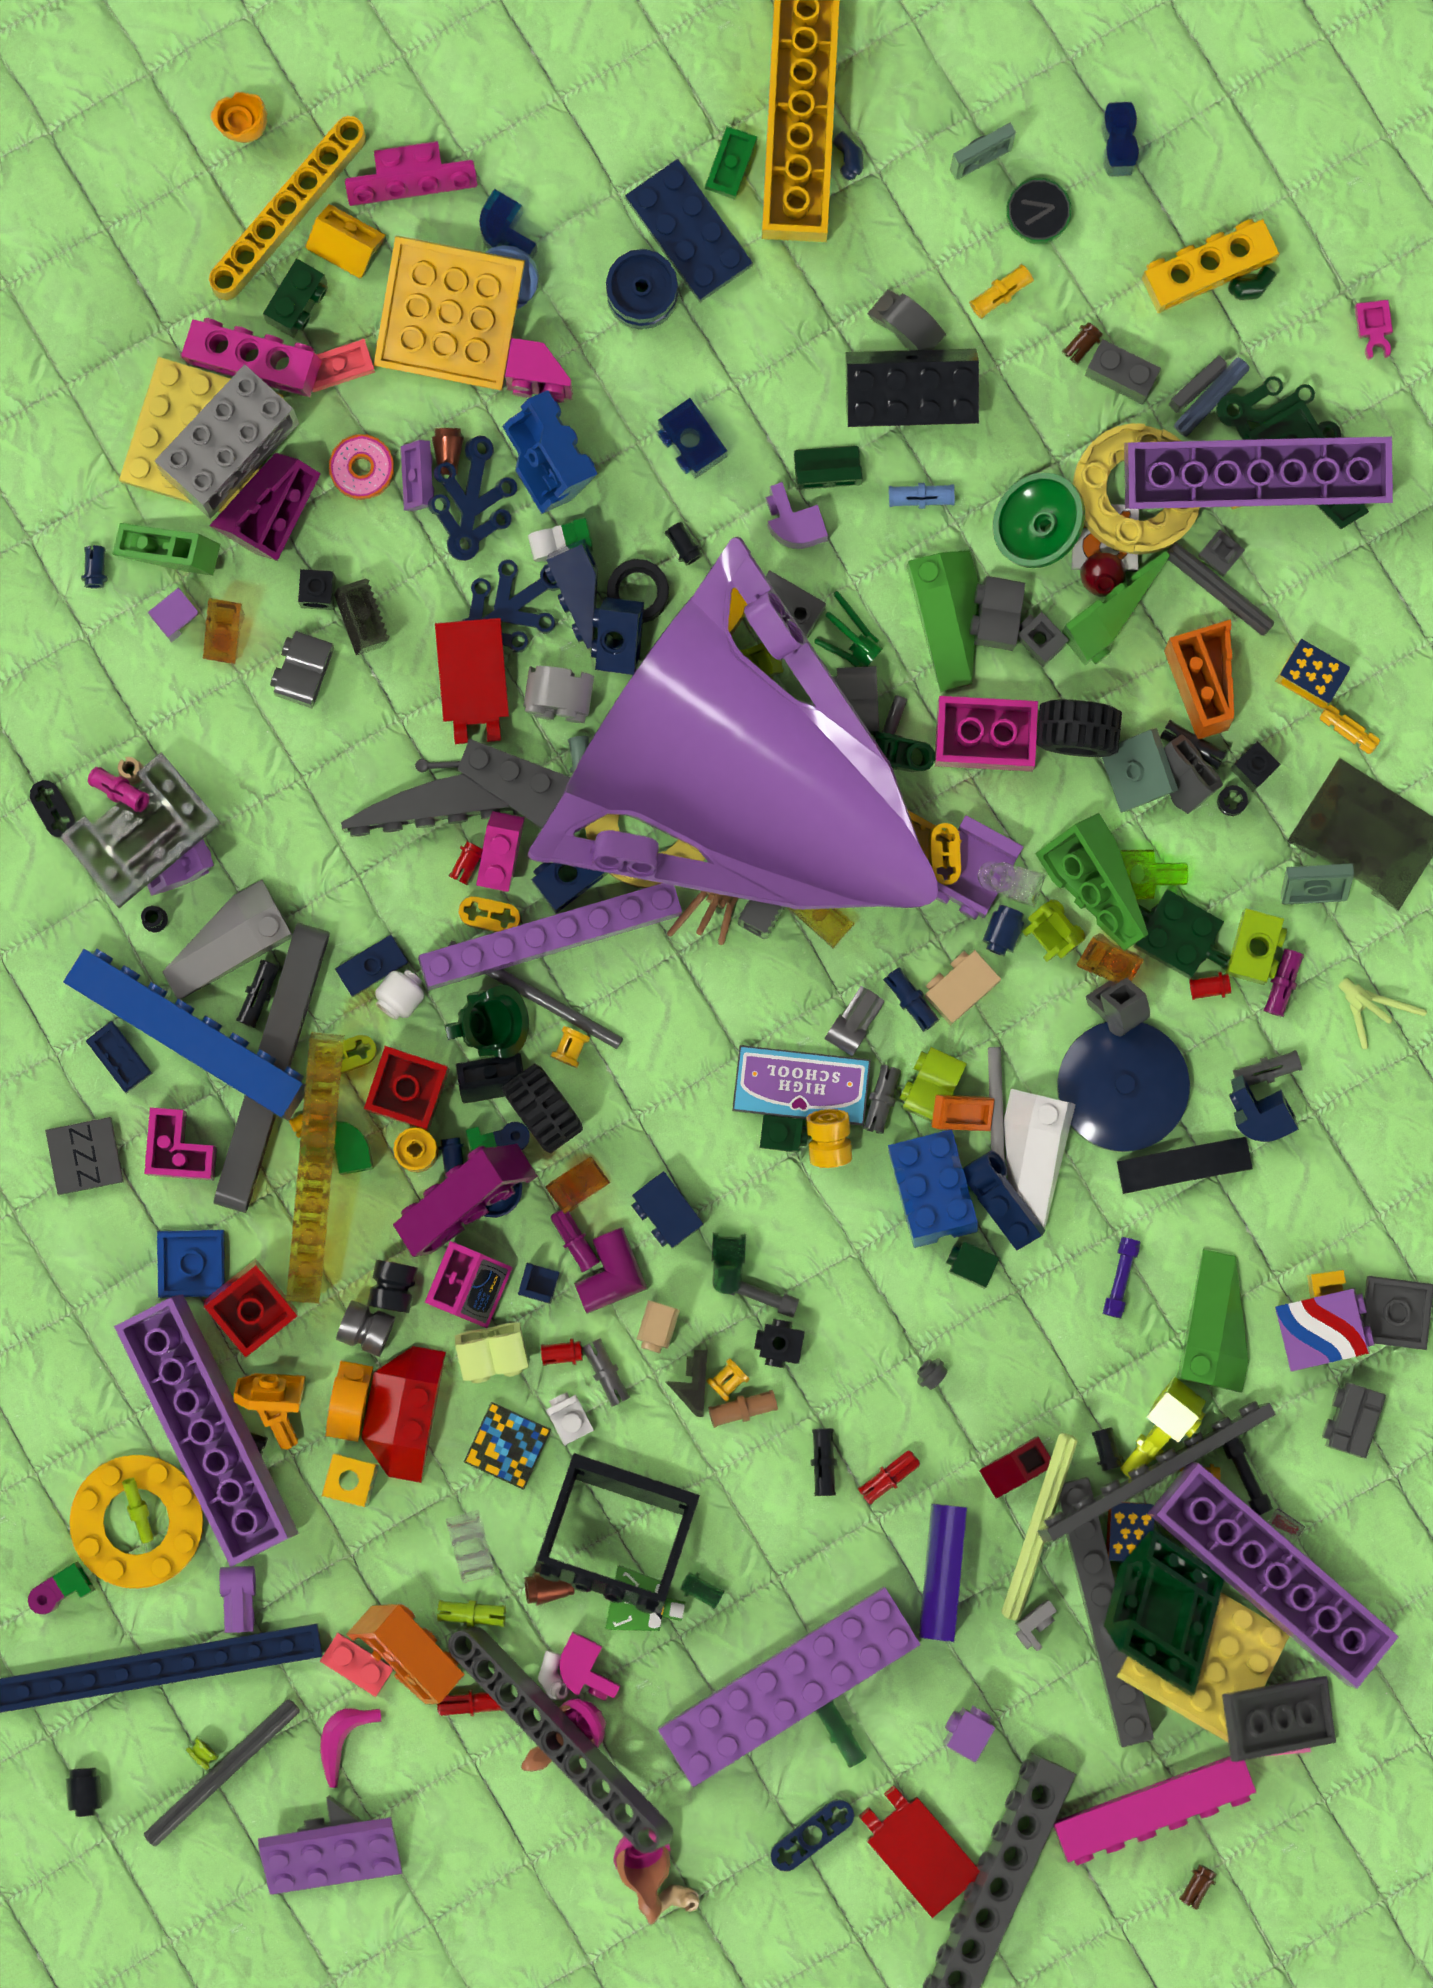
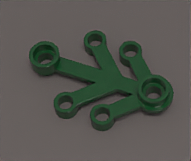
M1271 376L1264 381L1263 385L1243 397L1238 394H1228L1221 398L1217 404L1216 413L1223 424L1235 426L1242 440H1251L1246 435L1247 432L1251 431L1247 421L1259 424L1264 423L1300 401L1299 391L1302 388H1307L1311 392L1310 398L1304 401L1305 404H1308L1314 399L1315 391L1312 386L1303 384L1296 388L1295 393L1265 411L1250 408L1266 396H1276L1282 392V380L1276 376ZM1270 380H1276L1279 383V389L1274 393L1267 389V383ZM1230 404H1236L1239 407L1238 415L1234 417L1228 415L1227 407ZM1324 421L1318 425L1321 431L1327 427L1333 429V438H1341L1340 427L1335 422Z

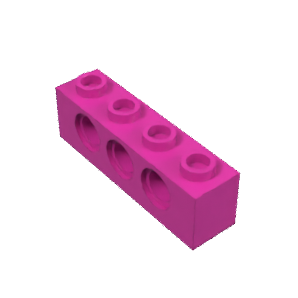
M204 318L203 322L192 319L181 353V357L189 365L234 376L245 364L269 387L310 398L321 364L320 358L313 352L314 349L301 343H295L294 347L285 345L282 339L265 334L264 339L252 336L253 332L239 326H235L234 330L223 328L221 322L210 318ZM222 341H228L227 349L222 353H216L217 345ZM258 349L257 358L247 362L246 355L248 352ZM289 358V363L284 369L276 370V364L280 359Z

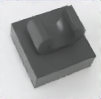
M1219 530L1198 557L1224 577L1245 550Z

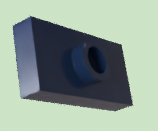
M389 935L338 966L335 970L353 998L386 978L391 971H397L409 963L392 935Z
M110 1021L86 1040L87 1044L126 1094L153 1074L113 1021Z

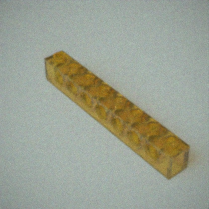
M311 1032L286 1301L317 1304L320 1302L345 1035Z

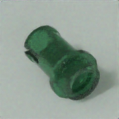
M688 1572L680 1586V1590L684 1591V1596L691 1595L711 1606L712 1609H715L724 1594V1590L699 1578V1573L693 1574Z

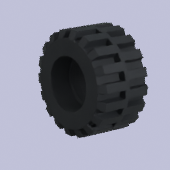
M1058 699L1041 703L1036 744L1044 750L1071 756L1107 757L1114 755L1119 750L1122 712L1110 705L1082 700Z
M534 1063L502 1086L504 1096L544 1151L550 1154L583 1131L582 1122L541 1066Z

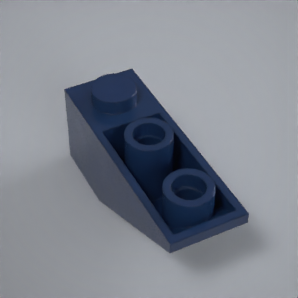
M584 538L548 554L546 559L548 564L544 565L550 582H556L561 591L558 599L564 612H570L575 621L572 624V629L578 642L584 641L587 649L592 647V641L595 636L593 617L597 599L598 566Z

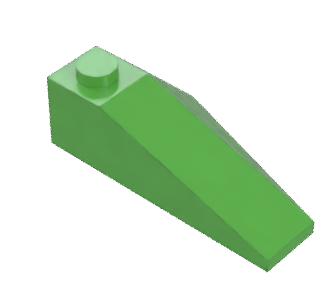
M970 550L942 552L908 561L907 571L940 693L972 685L975 635H971L969 632L972 616L977 613V603H974V596L978 578Z
M1164 551L1131 576V580L1127 584L1123 582L1116 586L1104 598L1105 601L1097 600L1065 625L1062 633L1069 639L1067 644L1085 666L1091 661L1096 665L1111 653L1108 648L1112 645L1170 556L1167 551Z
M1099 813L1074 824L1035 853L1051 880L1060 889L1065 887L1076 898L1074 903L1080 909L1086 908L1096 917L1097 925L1124 951L1149 935L1116 839Z

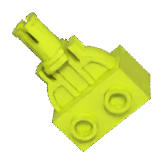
M1174 1377L1154 1401L1147 1416L1155 1426L1146 1437L1143 1434L1139 1435L1136 1440L1137 1447L1120 1467L1121 1471L1130 1478L1128 1472L1143 1464L1148 1466L1153 1459L1157 1460L1156 1456L1164 1452L1161 1448L1171 1437L1177 1442L1184 1435L1190 1438L1202 1423L1201 1420L1205 1416L1202 1409L1206 1401Z

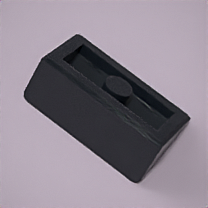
M517 1053L509 1058L492 1057L457 1063L456 1070L462 1102L471 1103L505 1097L502 1086L524 1071L521 1053Z

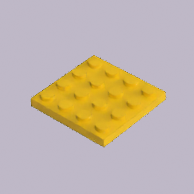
M398 235L395 236L373 366L502 390L525 260Z

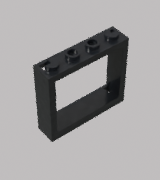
M573 1453L536 1561L534 1572L540 1573V1576L548 1581L556 1582L561 1580L570 1583L573 1588L581 1592L594 1591L603 1594L604 1598L611 1602L622 1603L624 1601L633 1604L644 1613L652 1614L657 1612L661 1614L700 1495ZM575 1480L683 1515L657 1593L549 1558Z

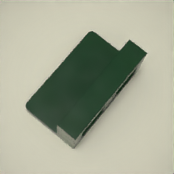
M858 446L794 451L797 490L862 485V466H860Z

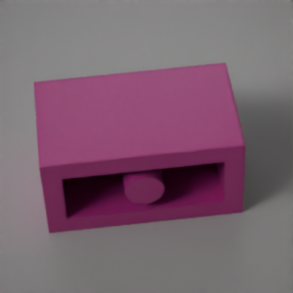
M492 811L486 828L477 886L509 892L514 878L524 817Z

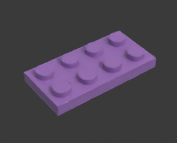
M391 1817L258 1838L259 1852L270 1895L402 1874V1865Z

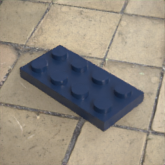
M678 159L625 195L628 204L699 302H702L753 266V262Z

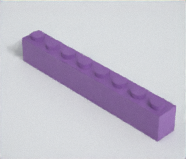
M661 883L419 955L418 960L427 990L430 991L680 917L682 909L675 886Z

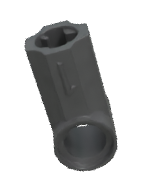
M860 986L843 1015L840 1014L824 1039L850 1056H853L866 1036L868 1026L880 1011L884 1000L869 989Z

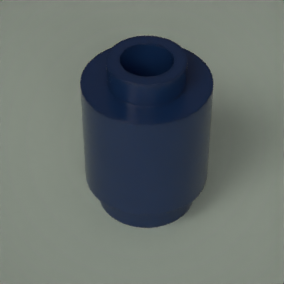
M999 905L998 910L992 914L982 940L988 944L986 949L1001 956H1005L1006 951L1013 952L1024 925L1022 921L1024 914L1008 906Z

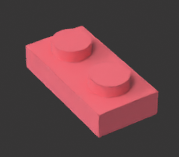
M365 339L316 354L320 358L321 364L312 390L314 393L375 373Z
M339 1632L320 1660L321 1663L375 1697L393 1671L389 1664L381 1659L377 1662L370 1656L371 1653Z

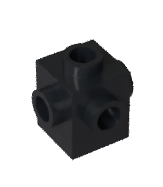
M773 1319L772 1325L765 1324L764 1331L757 1330L754 1349L760 1350L759 1357L766 1358L765 1365L784 1368L785 1362L799 1364L805 1331L792 1329L793 1322ZM777 1337L782 1338L785 1342L784 1348L781 1350L775 1349L772 1345L773 1339Z

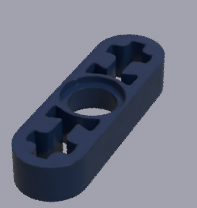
M841 1799L829 1802L772 1847L770 1853L772 1864L780 1871L786 1872L795 1869L850 1827L854 1820V1811L851 1805ZM836 1806L838 1809L845 1807L848 1810L845 1814V1823L841 1824L838 1820L832 1823L829 1827L834 1832L828 1835L825 1826L817 1819L823 1815L825 1821L833 1816L831 1810L833 1807ZM816 1826L821 1830L822 1838L819 1843L809 1845L803 1840L802 1834L806 1827ZM797 1836L799 1844L807 1852L801 1855L798 1849L791 1855L792 1863L788 1864L786 1861L779 1863L777 1861V1858L780 1856L778 1849L781 1847L785 1850L792 1848L795 1843L790 1839Z

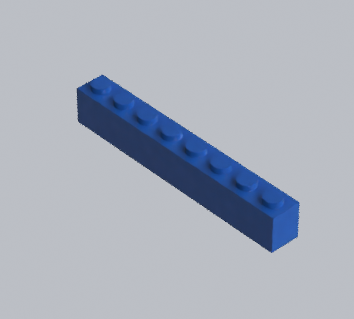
M96 948L94 953L86 949L82 950L63 983L281 1118L288 1121L291 1119L310 1088L301 1082L305 1076L287 1066L285 1071L276 1067L274 1064L277 1059L261 1049L257 1054L247 1049L250 1042L232 1032L230 1037L224 1035L219 1031L222 1027L221 1024L206 1015L203 1020L192 1015L195 1008L180 999H177L174 1004L164 998L168 993L167 991L150 982L148 987L137 981L141 975L123 965L121 970L110 964L113 958Z

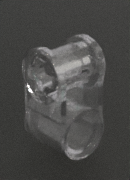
M989 861L980 867L978 880L983 888L1006 896L1010 900L1036 907L1045 879L1044 874L1004 862ZM995 872L1001 875L1000 881L993 877Z

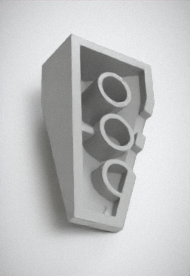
M263 880L233 895L162 971L177 999L181 1000L292 939L293 934Z

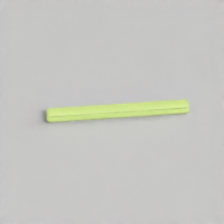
M1061 1433L1058 1436L1002 1608V1614L1005 1618L1018 1620L1021 1617L1044 1546L1038 1530L1045 1527L1044 1520L1055 1513L1077 1445V1439L1070 1434Z

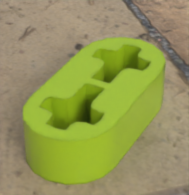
M356 1035L320 1050L316 1057V1066L322 1074L328 1077L344 1074L371 1063L377 1054L376 1044L366 1035ZM362 1041L364 1045L370 1044L371 1049L367 1051L368 1057L362 1059L360 1055L348 1056V1052L357 1049L356 1043ZM331 1053L333 1057L344 1054L345 1059L336 1063L337 1069L331 1071L328 1066H322V1062L326 1061V1054Z

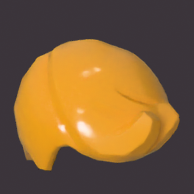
M235 92L232 98H222L215 104L214 109L210 113V118L225 137L232 141L246 143L257 140L263 134L267 124V110L264 102L258 95Z

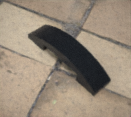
M1246 1137L1196 1145L1116 1162L1123 1194L1253 1169Z

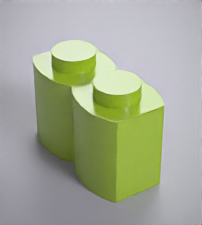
M930 1047L928 1053L921 1051L913 1068L919 1071L914 1083L907 1081L899 1098L905 1101L902 1109L932 1122L936 1095H953L967 1063L933 1047Z

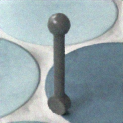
M419 759L415 767L419 772L423 773L428 769L458 768L460 761L427 762L425 759Z

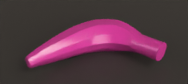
M343 1709L332 1715L324 1725L321 1735L320 1752L329 1787L336 1788L338 1785L341 1753L347 1735L358 1726L381 1722L380 1709Z

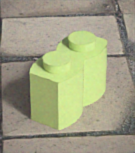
M520 1322L506 1323L489 1329L471 1330L455 1335V1347L463 1381L482 1383L489 1380L490 1376L495 1374H504V1376L508 1377L516 1376L522 1373L523 1369L528 1368V1357Z

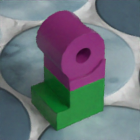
M78 1561L32 1589L28 1596V1604L33 1612L45 1615L55 1611L59 1607L61 1600L74 1592H77L78 1596L82 1598L96 1589Z

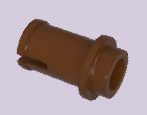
M1089 322L1085 326L1081 325L1079 327L1081 331L1062 350V353L1066 357H1071L1069 360L1076 365L1080 363L1081 359L1095 343L1099 345L1101 342L1100 338L1103 334Z
M1199 1864L1197 1869H1192L1194 1875L1182 1896L1179 1897L1183 1903L1188 1906L1192 1905L1191 1907L1196 1910L1199 1909V1905L1211 1884H1216L1214 1879L1217 1875L1214 1871Z

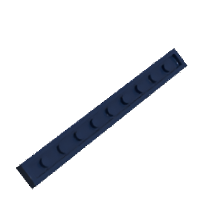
M318 1623L0 1678V1713L323 1657Z

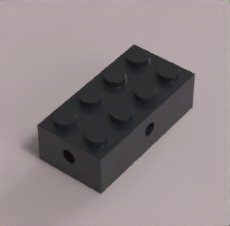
M977 349L845 352L846 416L848 427L979 423V359Z

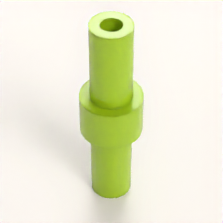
M128 1478L122 1482L129 1503L127 1511L130 1520L135 1521L141 1542L148 1543L154 1539L147 1518L150 1513L146 1501L141 1499L135 1478Z

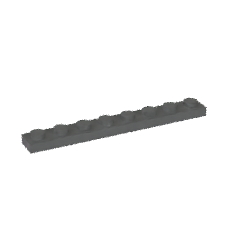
M1254 1401L1239 1409L1240 1416L1233 1420L1225 1417L1211 1425L1212 1432L1204 1436L1199 1432L1183 1441L1185 1447L1176 1452L1174 1448H1171L1156 1456L1158 1462L1150 1467L1143 1464L1128 1472L1129 1479L1122 1483L1114 1480L1100 1488L1102 1494L1092 1499L1090 1495L1073 1503L1074 1510L1066 1515L1061 1511L1044 1520L1046 1526L1038 1530L1043 1543L1057 1540L1276 1415L1271 1404L1258 1405Z

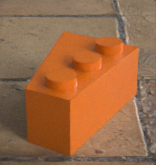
M1231 619L1170 637L1164 650L1197 739L1228 731L1234 719L1230 636Z

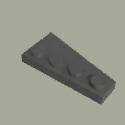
M469 739L458 766L460 773L490 794L496 796L540 829L543 828L558 804L570 779L566 775Z

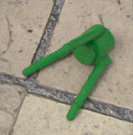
M835 591L834 597L862 634L858 637L831 612H827L825 614L826 617L854 642L849 647L853 654L819 638H816L814 643L849 661L855 667L860 663L864 667H868L883 648L877 644L879 639L868 630L840 592Z

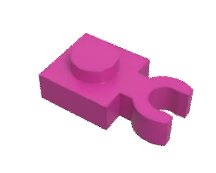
M1382 300L1356 304L1354 307L1359 338L1368 337L1369 340L1365 347L1367 360L1373 358L1372 348L1374 346H1380L1384 351V358H1388L1391 353V345L1384 338V335H1390L1393 332L1389 301Z

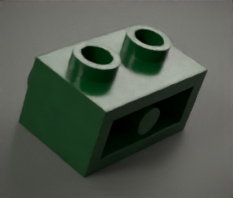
M296 258L263 312L265 321L293 338L299 330L303 331L311 318L310 311L314 304H319L327 292L328 286H326L325 274Z

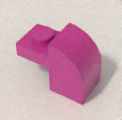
M572 1632L560 1658V1673L565 1685L576 1695H579L583 1685L586 1684L590 1686L588 1693L606 1701L608 1696L615 1698L620 1684L591 1670L601 1651L602 1645Z

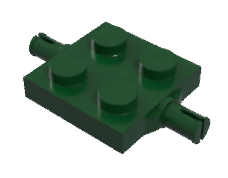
M1168 889L1163 894L1159 903L1151 910L1139 905L1149 935L1137 942L1134 948L1188 979L1193 978L1199 965L1206 959L1225 968L1231 956L1214 948L1216 935L1224 921Z

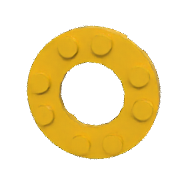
M122 1456L102 1464L83 1481L71 1506L70 1534L79 1558L97 1577L119 1587L147 1588L170 1580L180 1573L192 1560L200 1545L203 1534V1511L187 1476L176 1466L153 1456ZM128 1478H135L138 1489L148 1490L158 1496L166 1506L169 1517L168 1532L161 1544L151 1552L140 1555L124 1553L116 1548L107 1537L104 1527L105 1511L112 1499L125 1491L122 1482Z

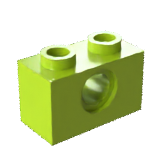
M1246 908L1241 915L1226 974L1261 985L1267 983L1268 978L1274 979L1279 960L1273 959L1276 947L1282 948L1287 933V928L1282 927L1284 919ZM1259 939L1265 943V955L1256 956L1250 951L1249 945L1251 940Z

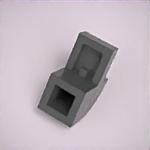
M889 289L867 313L874 322L893 332L904 347L909 350H934L946 335L935 319L919 304L902 293L899 296Z
M1127 977L1119 983L1111 979L1086 996L1088 1006L1107 1021L1110 1032L1116 1036H1123L1150 1017V1008L1146 994Z

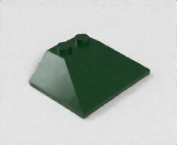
M1155 1530L1149 1531L1119 1566L1103 1626L1119 1651L1187 1695L1193 1696L1196 1692L1224 1579L1208 1565Z

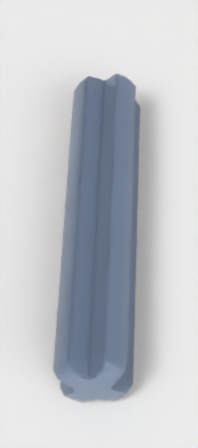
M1237 357L1176 421L1175 429L1181 435L1188 436L1218 404L1221 398L1226 396L1248 372L1249 365L1243 359Z

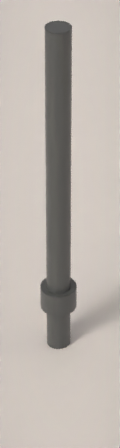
M452 940V941L450 942L449 946L455 945V944H458V943ZM504 969L486 974L503 985L514 988L519 994L611 1047L618 1049L623 1038Z

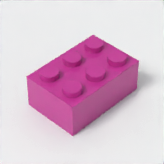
M939 696L934 766L1033 772L1036 759L1038 701Z

